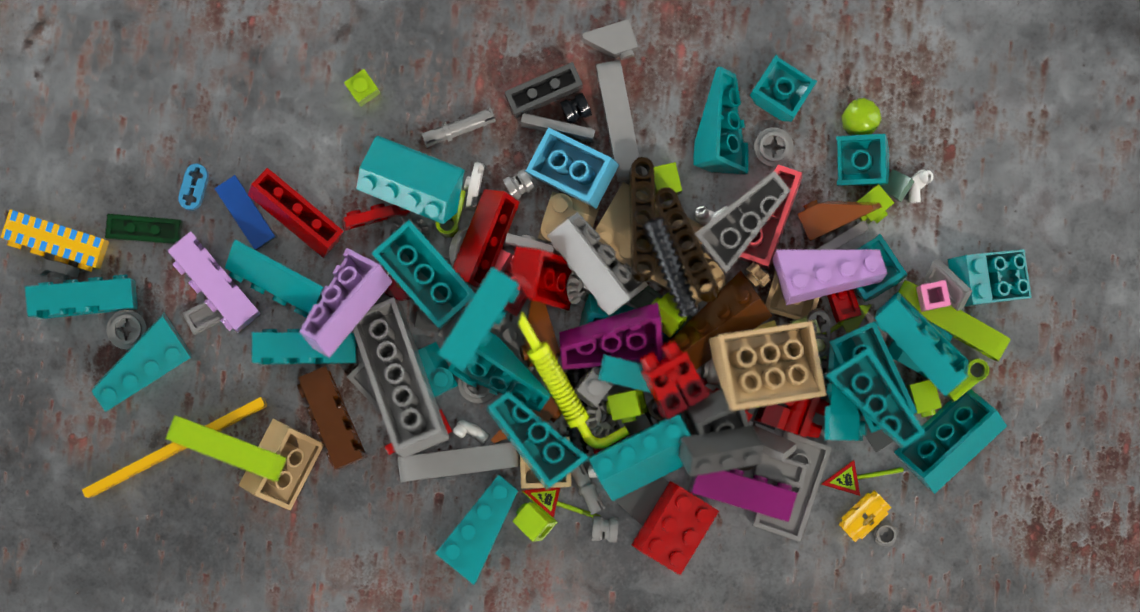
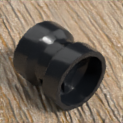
M583 93L576 95L573 100L560 102L564 116L570 124L576 123L577 119L581 117L587 118L592 116Z

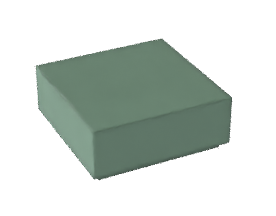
M892 169L889 174L888 184H883L881 187L889 197L902 202L914 184V180Z

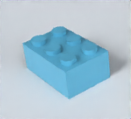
M548 127L526 172L533 178L597 209L619 164L611 157Z

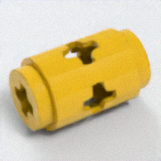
M873 490L870 494L867 493L841 518L842 521L838 525L854 542H857L859 539L862 540L888 515L891 506ZM864 513L868 516L865 520L862 517Z

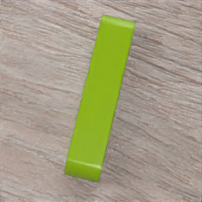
M904 280L898 292L928 321L947 331L956 340L999 362L1011 341L1009 337L962 310L957 311L951 305L921 312L916 290L918 286Z
M174 415L165 438L277 482L287 459L274 452Z

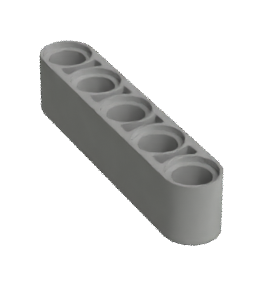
M615 60L596 64V72L613 159L619 164L616 175L618 182L629 180L631 165L639 157L621 61ZM641 166L635 168L637 174L642 175Z
M511 443L411 455L405 458L397 457L400 482L520 467V454Z

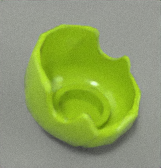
M866 98L853 100L842 115L843 128L849 135L873 134L881 121L880 109L873 101Z

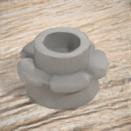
M882 522L880 526L875 527L873 536L878 545L889 547L896 542L898 531L890 523ZM884 532H887V537L883 536Z

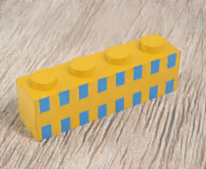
M9 210L0 237L8 240L6 244L8 246L21 250L22 245L31 248L30 253L42 257L49 253L55 255V261L68 264L69 260L78 263L77 268L92 272L93 268L101 269L109 245V241L13 210Z

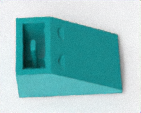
M1025 249L970 254L947 259L949 269L972 290L964 307L1032 298Z

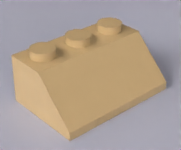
M272 419L258 447L287 458L278 482L246 470L239 486L254 496L291 511L324 444L287 424Z

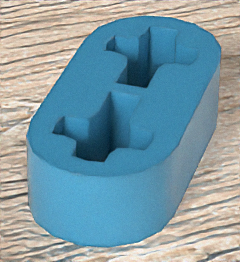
M192 164L185 171L178 200L180 205L187 210L194 211L203 202L209 180L208 170L204 166ZM200 169L203 178H198L196 186H194V178L191 176V173ZM192 189H194L193 196L197 200L196 202H191L190 206H187L188 202L184 198L185 196H190Z

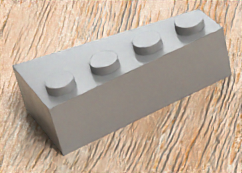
M773 171L695 233L696 237L725 273L729 271L790 192V189L779 175Z
M579 213L568 218L547 235L554 249L562 254L566 259L568 267L576 272L582 280L583 286L594 295L599 307L606 311L608 315L612 314L648 286L646 282H638L633 278L631 267L627 263L622 265L616 259V251L610 245L602 244L599 241L600 235Z

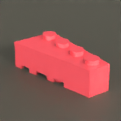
M778 165L774 171L787 185L790 192L738 258L751 264L753 262L757 263L760 267L770 270L773 262L772 258L779 245L802 180V172Z

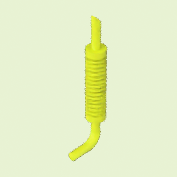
M521 312L518 325L531 346L527 354L538 373H540V377H542L544 384L547 386L550 394H552V398H554L556 405L559 407L562 415H564L569 427H577L587 445L595 449L607 448L630 435L625 426L603 438H597L591 433L586 424L589 415L579 397H577L567 376H565L558 360L555 359L556 357L553 355L547 342H539L525 315Z

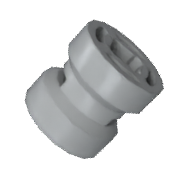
M525 168L518 171L516 176H508L503 179L509 194L516 200L520 199L522 194L531 193L536 190Z
M594 516L592 541L607 539L609 542L617 543L619 518L603 519L601 516Z

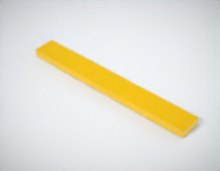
M259 397L205 426L220 432L266 408L268 404L264 397ZM172 442L82 489L85 497L92 498L187 449V447Z

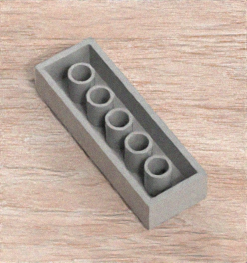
M393 297L372 306L354 327L353 332L394 450L402 458H405L449 439L402 305Z

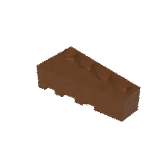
M739 271L719 291L718 297L714 301L708 302L669 341H674L681 351L687 352L690 361L697 370L712 359L710 338L723 334L754 330L773 315L742 271Z
M323 366L299 377L300 384H297L298 390L302 398L306 397L309 403V407H307L308 413L312 421L315 420L319 428L317 430L318 436L322 444L325 443L328 450L327 457L332 467L334 466L335 470L342 469L367 458L368 456L329 367Z

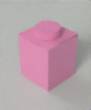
M946 280L916 287L921 312L951 305Z

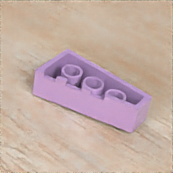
M191 231L167 250L176 260L173 266L181 275L185 272L192 279L188 282L197 294L202 291L206 295L207 299L204 302L213 313L218 310L223 315L220 321L229 331L234 328L239 333L261 315Z
M346 248L343 254L345 259L341 266L337 265L332 273L334 275L332 282L329 286H325L321 292L322 299L320 303L314 305L299 331L314 350L327 357L334 353L392 283V280L380 264Z
M776 250L772 258L786 305L882 282L887 274L880 250Z

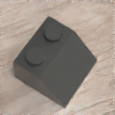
M723 389L709 394L710 396L692 406H687V412L696 435L749 426L744 409L730 410Z

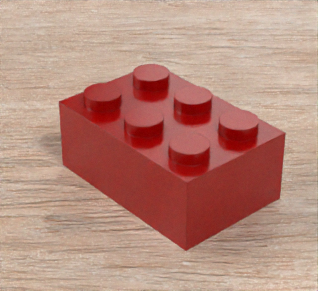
M670 481L631 545L668 569L681 575L719 513V510Z

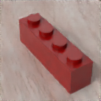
M266 168L251 184L248 196L322 258H325L340 241L344 231L269 168Z
M483 190L453 265V269L473 291H478L492 267H495L520 204L518 200L505 191Z

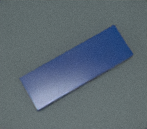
M236 175L214 188L254 250H258L276 238Z

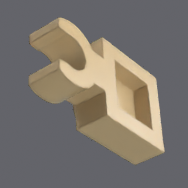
M753 262L745 270L748 273L746 278L754 287L759 285L763 288L770 281V276L757 263Z

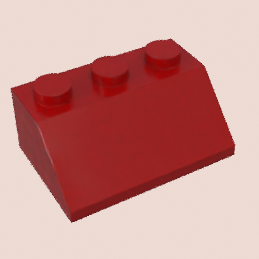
M516 246L512 257L511 271L527 298L570 311L571 302L567 295V281L572 270L568 267L566 259L545 250Z

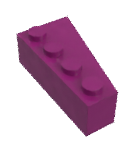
M658 302L559 332L562 369L598 367L602 365L604 355L641 363L640 357L654 352L657 360L661 361L663 359L660 348L662 346V333Z
M730 469L729 472L719 471L691 477L688 492L783 521H790L797 493L791 491L792 486L778 482L776 487L767 484L768 479L754 475L753 479L743 477L744 471Z

